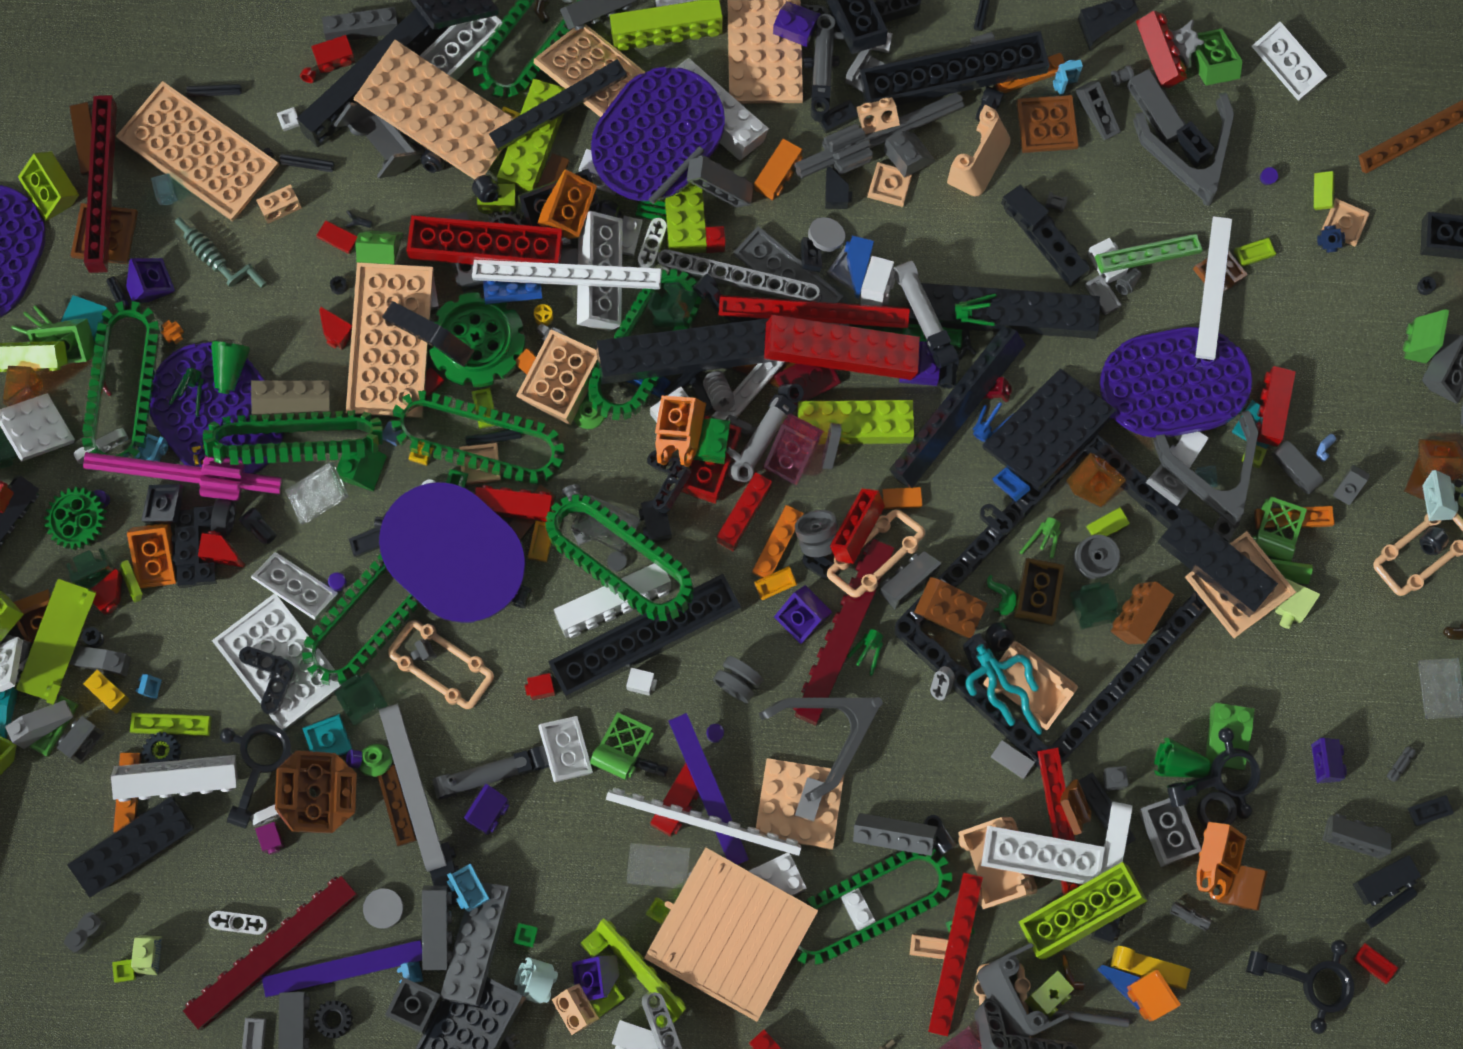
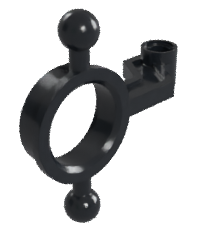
M705 274L692 287L693 291L701 299L708 297L713 308L719 312L721 293L716 288L718 284L710 275ZM723 316L730 323L766 319Z
M260 724L254 726L244 736L237 735L229 727L222 729L220 732L222 742L241 744L240 753L242 759L252 769L242 793L239 807L232 806L227 823L244 829L247 828L250 816L252 815V812L248 811V807L260 774L276 771L292 755L290 753V740L287 734L275 725ZM258 735H272L281 742L283 754L277 762L270 765H261L250 758L247 747L250 741Z
M1223 727L1220 729L1218 737L1224 742L1226 750L1219 753L1214 759L1210 775L1185 783L1178 782L1167 786L1172 807L1186 805L1189 803L1188 798L1197 796L1202 789L1214 786L1218 792H1223L1230 797H1237L1239 804L1237 806V815L1240 818L1246 819L1251 816L1252 808L1246 803L1245 796L1257 787L1260 780V768L1255 758L1249 752L1240 748H1233L1234 731L1229 727ZM1236 756L1244 757L1251 766V778L1245 787L1239 790H1229L1221 778L1222 768L1229 759Z
M1335 940L1332 943V961L1320 962L1307 973L1285 965L1267 962L1269 956L1255 951L1250 953L1246 972L1257 976H1264L1266 972L1303 983V990L1307 1000L1318 1009L1317 1018L1311 1022V1029L1316 1034H1322L1327 1030L1326 1013L1343 1010L1349 1005L1354 995L1352 975L1345 966L1340 964L1341 956L1348 949L1347 944L1343 940ZM1326 968L1336 972L1342 982L1341 996L1335 1003L1330 1005L1319 1001L1313 990L1315 976Z

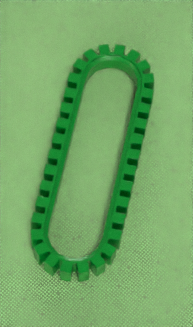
M670 269V275H667L666 270H662L660 287L677 286L684 290L688 296V305L673 331L690 329L692 321L697 317L701 298L692 288L697 283L692 277L688 280L689 274L683 271L680 276H677V269ZM642 289V292L640 291L637 300L631 306V311L629 310L626 314V318L622 321L620 330L616 331L614 338L628 337L632 334L659 289ZM597 364V368H594L589 381V400L593 402L592 407L596 412L601 409V416L607 418L612 413V420H619L620 414H622L624 420L631 418L632 412L635 415L641 411V405H646L648 397L651 396L654 387L659 382V377L644 379L635 396L630 401L624 404H614L606 400L601 393L602 383L599 365Z
M572 495V501L570 502L566 496L560 499L562 506L555 503L551 507L553 512L548 511L546 516L547 522H545L546 530L552 545L556 546L557 551L561 554L565 553V556L570 561L574 560L578 567L582 566L586 573H591L592 577L597 581L600 580L603 586L606 588L609 586L611 592L615 595L618 593L619 598L624 602L627 600L628 605L632 608L636 607L640 614L644 615L647 613V617L655 620L658 614L660 621H667V614L670 613L672 619L679 617L677 609L683 613L688 609L687 603H692V592H694L688 570L686 568L683 569L682 563L678 560L674 562L670 554L667 553L665 555L662 548L659 546L656 548L655 543L651 540L647 541L643 534L640 533L638 535L635 528L632 526L629 528L628 523L624 520L620 521L616 514L613 513L611 515L610 510L605 506L602 508L600 502L597 500L592 502L591 497L585 495L582 501L580 495ZM574 512L589 514L674 577L680 583L679 593L673 600L663 604L648 600L567 539L559 531L560 523L567 515Z

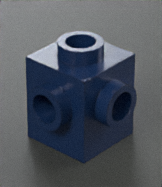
M1336 225L1325 226L1324 230L1320 231V235H1317L1318 246H1321V250L1326 249V253L1338 252V248L1342 247V243H1345V234L1341 232V228L1336 229ZM1331 235L1335 237V241L1333 243L1329 242L1328 240L1329 236Z

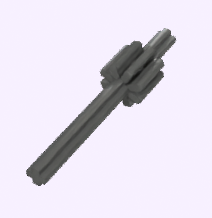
M955 93L899 117V126L865 134L864 130L859 128V125L853 124L825 136L824 141H822V147L825 150L794 164L796 173L802 179L830 166L838 175H841L869 163L871 158H873L870 148L886 142L887 138L900 131H912L964 108L963 98L958 93Z

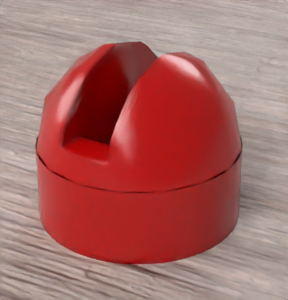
M311 67L304 68L300 73V78L306 83H313L316 77L315 70L312 71Z

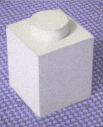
M631 668L626 687L629 691L650 696L651 690L655 691L657 680L654 679V673Z

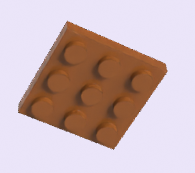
M1072 95L1017 99L1022 153L1078 149Z
M85 203L80 205L71 250V257L77 259H84L87 204ZM111 208L109 262L128 264L138 215L136 209Z

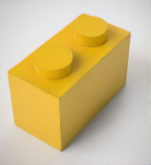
M98 670L83 683L116 714L130 701L120 689Z

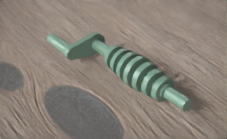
M181 217L175 220V223L184 232L183 237L188 241L187 243L192 247L198 258H201L204 263L212 267L215 272L220 271L228 279L227 285L229 287L236 285L247 274L261 288L267 285L251 264L246 265L233 275L226 267V260L218 252L219 250L212 241H209L206 236L198 232V229L195 227L190 228Z

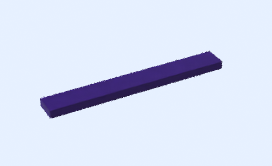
M687 713L668 720L708 816L721 818V822L728 824L729 821H732V818ZM715 831L726 859L737 865L749 860L740 838Z
M418 940L262 977L265 997L268 998L279 995V993L293 992L387 970L408 962H421L422 942Z

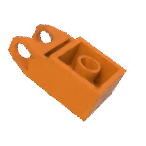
M661 396L655 430L657 434L655 445L658 463L666 465L673 452L678 449L681 465L685 467L691 465L698 451L706 403L691 397Z
M1208 822L1207 828L1204 831L1203 846L1201 847V852H1199L1200 859L1197 868L1199 891L1209 892L1210 897L1216 900H1222L1227 895L1232 885L1234 874L1238 875L1247 836L1231 825ZM1205 878H1208L1207 888L1202 887V881ZM1217 884L1223 888L1220 895H1214V888Z

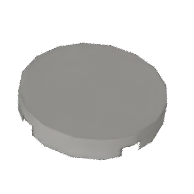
M821 217L812 222L808 230V237L814 242L813 245L816 248L831 252L842 246L845 240V231L837 221Z
M377 889L366 897L363 904V913L370 925L379 929H388L400 921L404 905L396 892L390 889Z

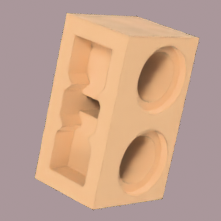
M892 97L882 98L877 102L864 103L856 107L860 126L865 134L900 125L897 108Z
M291 184L257 199V203L268 224L302 209Z
M579 983L552 999L571 1035L585 1029L599 1019Z

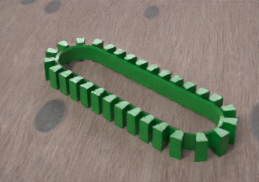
M517 0L515 6L508 12L509 14L502 19V23L495 28V32L491 33L488 37V41L484 42L480 47L488 53L486 54L481 50L475 55L474 60L483 62L482 67L473 68L474 76L483 74L486 79L479 84L481 89L484 91L489 89L490 86L495 87L491 96L497 98L503 96V89L506 91V98L517 95L518 92L515 85L520 91L526 89L530 84L529 81H532L537 75L535 73L541 70L534 64V59L570 31L564 18L515 81L509 85L500 84L489 73L488 64L490 57L535 1Z
M122 301L115 303L116 310L118 311L115 315H112L108 309L102 313L103 320L108 323L107 325L99 322L97 324L98 334L96 333V345L94 346L95 356H93L92 360L93 367H91V378L89 381L90 390H88V401L86 403L87 413L85 412V424H83L84 437L92 438H82V443L85 451L94 448L89 453L110 455L102 452L97 447L96 437L111 330L120 319L126 317L137 318L145 324L147 332L132 442L127 450L112 456H130L131 458L140 459V451L136 450L135 447H146L145 437H147L148 414L150 415L151 392H153L154 369L156 370L157 347H159L160 341L158 334H160L158 321L149 323L155 319L154 313L149 308L143 314H140L141 305L139 302L132 301L131 310H125Z
M418 391L419 400L412 402L410 394L402 397V400L407 407L402 409L395 405L393 409V416L401 418V421L391 420L393 432L403 431V433L396 436L401 446L408 439L412 441L410 452L418 453L419 444L424 445L421 450L422 455L430 457L431 447L435 449L433 458L441 460L442 451L447 452L445 456L446 462L453 463L454 454L459 455L457 465L465 467V457L470 458L468 468L476 470L478 460L482 462L480 466V471L488 473L489 464L494 465L492 468L493 475L500 476V467L506 468L503 473L504 478L511 479L512 470L517 471L515 481L523 483L524 474L531 475L529 484H538L537 475L542 473L546 482L553 478V473L549 470L551 465L560 470L563 464V459L554 458L555 454L564 455L563 443L555 446L552 443L559 439V434L554 429L548 436L543 434L546 426L544 423L538 422L537 431L532 430L534 426L533 420L526 419L525 428L520 427L522 417L514 416V425L509 424L511 414L503 412L502 421L497 420L499 411L491 409V416L488 418L485 417L487 407L479 406V415L473 414L476 410V404L468 402L466 412L462 410L464 401L456 399V406L452 408L453 401L451 397L444 396V405L439 404L441 400L440 394L433 393L432 402L426 400V391ZM427 406L541 438L550 446L552 455L550 461L544 467L528 469L416 438L407 432L404 420L408 412L413 408Z
M355 410L347 411L348 417L343 416V411H335V418H331V411L323 412V419H319V412H311V419H307V413H298L299 420H295L294 413H286L287 420H283L282 414H274L275 421H270V414L262 415V421H258V415H249L250 422H246L245 415L237 416L238 422L231 423L230 416L222 418V426L215 421L208 424L209 430L203 431V442L207 457L214 456V462L220 464L225 460V457L230 458V465H239L238 458L241 457L243 464H251V457H255V464L264 463L263 456H267L268 463H276V456H280V462H289L288 455H292L293 462H301V455L304 454L305 461H313V454H317L318 461L326 460L325 453L330 454V460H338V453H342L343 460L351 459L350 452H356L357 459L365 457V449L373 454L379 450L378 444H383V426H381V421L378 417L371 418V413L364 411L361 418L356 417ZM343 429H359L368 433L367 436L361 439L343 441H307L302 443L244 444L238 446H228L218 442L223 437L235 434L317 432Z
M381 554L377 558L378 562L383 564V566L380 567L374 560L369 568L375 575L372 577L366 569L361 577L367 584L364 586L357 579L353 587L358 591V594L356 595L349 588L345 596L346 599L350 600V603L348 604L341 597L337 602L338 608L342 609L341 613L333 606L328 612L329 616L334 619L331 623L325 615L320 621L321 626L326 628L324 632L316 625L312 629L313 635L318 637L316 641L308 636L304 641V646L312 649V652H302L304 664L314 661L315 664L307 668L308 673L313 678L320 671L324 673L320 679L322 684L330 686L331 676H338L339 685L346 684L347 680L344 674L349 670L356 678L361 673V669L355 664L359 662L365 668L369 664V659L363 655L367 653L373 659L377 654V649L372 647L373 643L381 650L386 644L385 640L380 637L381 634L389 641L394 635L393 630L388 628L391 624L397 632L402 626L401 621L396 619L399 615L406 622L410 614L404 608L407 606L412 613L418 608L417 602L412 600L414 597L409 594L344 668L328 670L317 662L316 651L318 646L387 570Z
M902 851L895 856L900 862L899 864L895 865L893 856L884 861L889 868L888 870L884 871L882 862L873 866L878 875L873 877L871 868H868L862 872L867 879L866 881L862 882L858 873L851 877L856 886L850 888L849 881L846 879L840 882L844 892L839 894L836 884L828 889L833 896L832 898L828 899L824 890L817 894L822 903L817 905L814 896L806 899L808 905L817 910L916 860L930 863L938 874V885L932 894L820 951H807L799 946L797 949L802 954L797 962L805 964L807 955H812L815 959V965L823 964L824 962L820 954L827 952L830 961L837 957L832 948L838 946L840 955L849 950L844 942L849 940L851 949H854L860 945L855 938L856 936L860 935L864 944L871 940L866 931L872 929L874 938L881 935L883 932L877 925L883 923L884 930L887 932L894 928L889 919L894 917L897 927L905 922L900 915L901 913L905 912L907 921L916 917L911 908L916 906L918 915H921L927 911L923 902H928L930 910L938 906L939 904L933 896L938 893L945 899L950 890L941 887L942 882H952V872L942 874L940 869L948 864L945 857L943 856L936 863L931 859L932 856H918V853L910 852L912 857L906 859L905 853Z

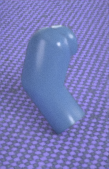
M1329 434L1320 442L1316 457L1321 462L1326 461L1329 457L1326 450L1336 442L1334 435Z

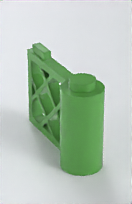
M1270 496L1269 499H1264L1261 508L1264 514L1258 532L1252 538L1268 557L1290 562L1295 552V544L1307 509ZM1272 503L1279 504L1283 512L1274 516L1271 511ZM1292 509L1301 512L1299 519L1294 522L1291 521L1287 513ZM1285 514L1289 524L1280 528L1275 518ZM1270 520L1273 521L1277 528L1276 531L1271 533L1264 531L1266 522ZM1291 526L1294 532L1292 540L1285 538L1281 530Z
M617 712L600 745L595 749L590 764L624 780L632 778L636 771L634 764L645 743L650 744L654 733H652L653 729ZM621 719L627 722L629 728L617 731L616 724ZM637 729L646 731L644 736L635 739L632 732ZM630 732L633 740L622 744L619 735ZM617 736L620 745L614 747L606 745L609 738ZM634 744L636 751L632 757L626 754L623 748Z

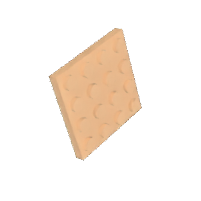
M1247 531L1230 544L1278 583L1250 617L1245 615L1193 571L1185 576L1234 639L1296 593Z
M767 758L756 829H759V833L765 835L768 832L777 834L779 839L782 840L787 838L797 840L800 845L833 850L844 775L836 788L822 796L813 822L795 816L807 777L825 782L831 768Z

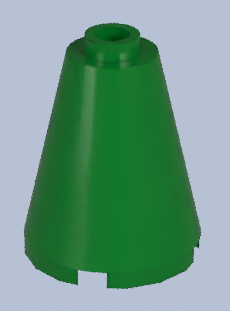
M212 341L211 349L215 388L219 389L218 393L230 394V391H234L250 352V347Z
M1164 738L1166 742L1164 744L1160 743L1154 760V764L1158 765V770H1154L1157 776L1202 778L1210 775L1212 764H1210L1208 758L1171 738Z

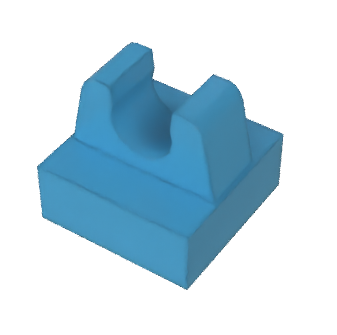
M142 674V677L138 679L140 686L136 688V692L157 699L162 680L151 675Z
M419 962L404 963L397 969L398 973L402 972L404 978L415 983L423 982Z

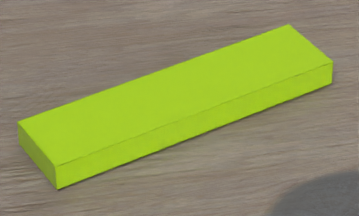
M132 713L130 733L157 734V732H165L169 735L210 736L212 717L204 715Z

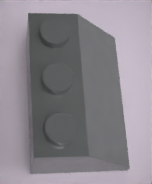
M1446 333L1443 346L1435 353L1422 381L1430 391L1453 403H1458L1463 394V335Z
M925 551L920 555L916 553L910 558L909 561L911 563L906 567L902 565L895 572L896 576L892 579L887 578L881 584L882 588L879 593L894 609L898 608L928 582L930 577L938 573L941 566L939 560Z
M1341 814L1332 815L1327 819L1322 841L1378 859L1391 853V834L1385 832L1384 828L1378 826L1371 828L1366 826L1365 822L1359 820L1349 821L1346 820V816Z

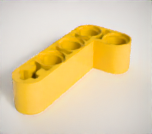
M1123 946L1114 948L1110 964L1111 968L1138 977L1158 969L1168 986L1184 990L1187 988L1191 969L1135 953V950Z

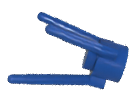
M1001 402L998 403L986 423L982 422L987 405L983 406L978 421L973 428V435L980 441L986 442L1010 418L1008 417L991 432L992 427L989 424L1002 406Z

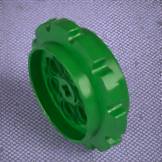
M467 293L460 295L457 303L450 300L437 311L436 316L439 320L434 323L442 326L475 350L466 367H463L437 348L433 347L430 349L431 358L439 371L447 370L445 372L446 378L462 386L471 381L473 387H485L493 385L495 377L505 379L515 370L517 363L514 359L524 352L525 336L519 333L523 330V324L519 315L514 309L507 310V302L485 304V298H481L480 293ZM474 319L480 320L476 325L471 324ZM491 327L497 328L493 333L488 332V329ZM458 329L464 330L460 335L455 334ZM491 345L498 346V348L494 351L489 350V347ZM475 355L482 356L478 361L473 360Z

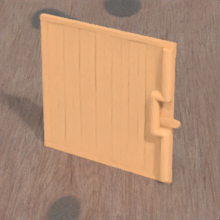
M705 847L675 903L665 902V906L671 910L644 959L757 1022L818 910Z

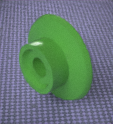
M589 397L584 398L573 419L578 426L584 429H594L605 420V417L601 416V409L596 412L592 407L593 402H590ZM591 409L592 412L587 414L586 410Z
M373 744L361 751L362 763L359 770L363 774L376 777L384 774L390 768L392 754L386 746Z

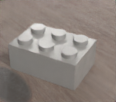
M1170 798L1139 810L1160 867L1201 852V847L1184 805L1172 807Z

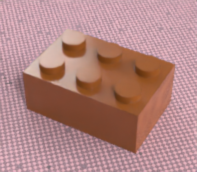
M930 577L914 613L961 636L971 638L988 603L942 580Z
M1158 582L1137 584L1132 590L1130 599L1124 603L1122 613L1114 620L1113 628L1110 632L1127 644H1146L1174 594Z

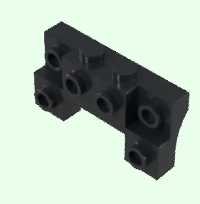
M214 506L194 507V510H180L175 533L172 534V543L175 545L172 560L173 564L177 566V586L179 588L217 584L215 578L217 565L215 562L203 563V560L198 557L202 535L201 529L211 528Z

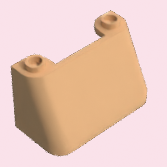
M984 105L980 113V122L976 131L981 133V143L973 157L968 154H959L951 165L947 184L975 197L984 193L1011 141L997 111L987 105Z
M1014 641L999 662H1004L1015 655L1026 656L1033 666V677L1039 686V690L1036 692L1031 690L1025 678V667L1021 662L1002 671L1011 685L1019 686L1026 691L1029 697L1030 710L1040 728L1048 730L1078 689V686L1025 646ZM988 677L983 683L986 686V690L988 689L989 685ZM997 678L995 694L1003 693L1021 706L1020 696L1006 691Z
M1000 817L958 832L960 836L958 841L961 848L970 851L977 875L983 877L982 889H980L978 903L983 909L1037 893V886L1033 875L981 866L987 826L1019 831L1012 817Z

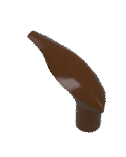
M1063 955L1065 979L1074 990H1083L1084 983L1074 982L1068 960Z

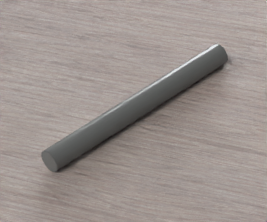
M699 146L649 198V201L655 204L688 169L689 160L701 156L704 149Z
M1060 1009L1051 1016L1059 1018L1068 1014L1069 1018L1067 1019L1123 1027L1129 1026V1019Z

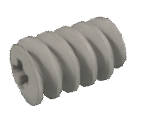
M712 371L707 374L703 380V386L713 408L718 412L730 410L734 406L735 400L724 373Z

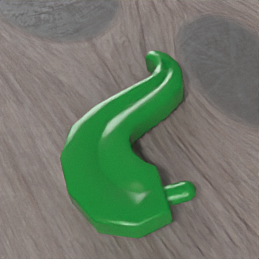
M990 575L986 581L987 587L1002 596L999 608H994L993 611L999 612V615L1006 616L1014 611L1017 604L1016 594L1009 586L992 581L993 576Z

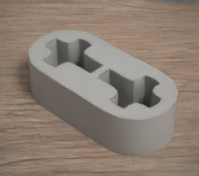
M943 666L934 674L930 692L937 700H944L951 692L955 675L949 667Z

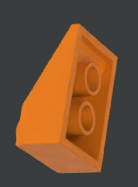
M565 169L544 204L537 224L543 227L560 228L563 231V237L567 239L579 237L597 185Z
M170 523L132 527L127 532L134 574L139 587L148 588L176 584V570L172 560L174 545L172 543Z
M1158 969L1145 974L1127 986L1129 998L1133 1002H1137L1140 1007L1139 1012L1145 1020L1148 1019L1149 1022L1156 1020L1181 1005Z

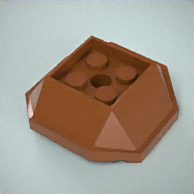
M295 751L276 770L275 810L293 832L331 834L355 813L357 773L336 753ZM310 788H313L316 791L315 797H312L309 794Z

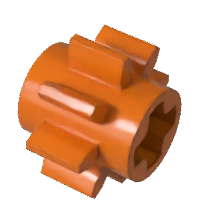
M168 320L162 324L164 330L161 331V334L168 343L174 341L177 344L183 340L181 334L184 331L176 321L171 323Z

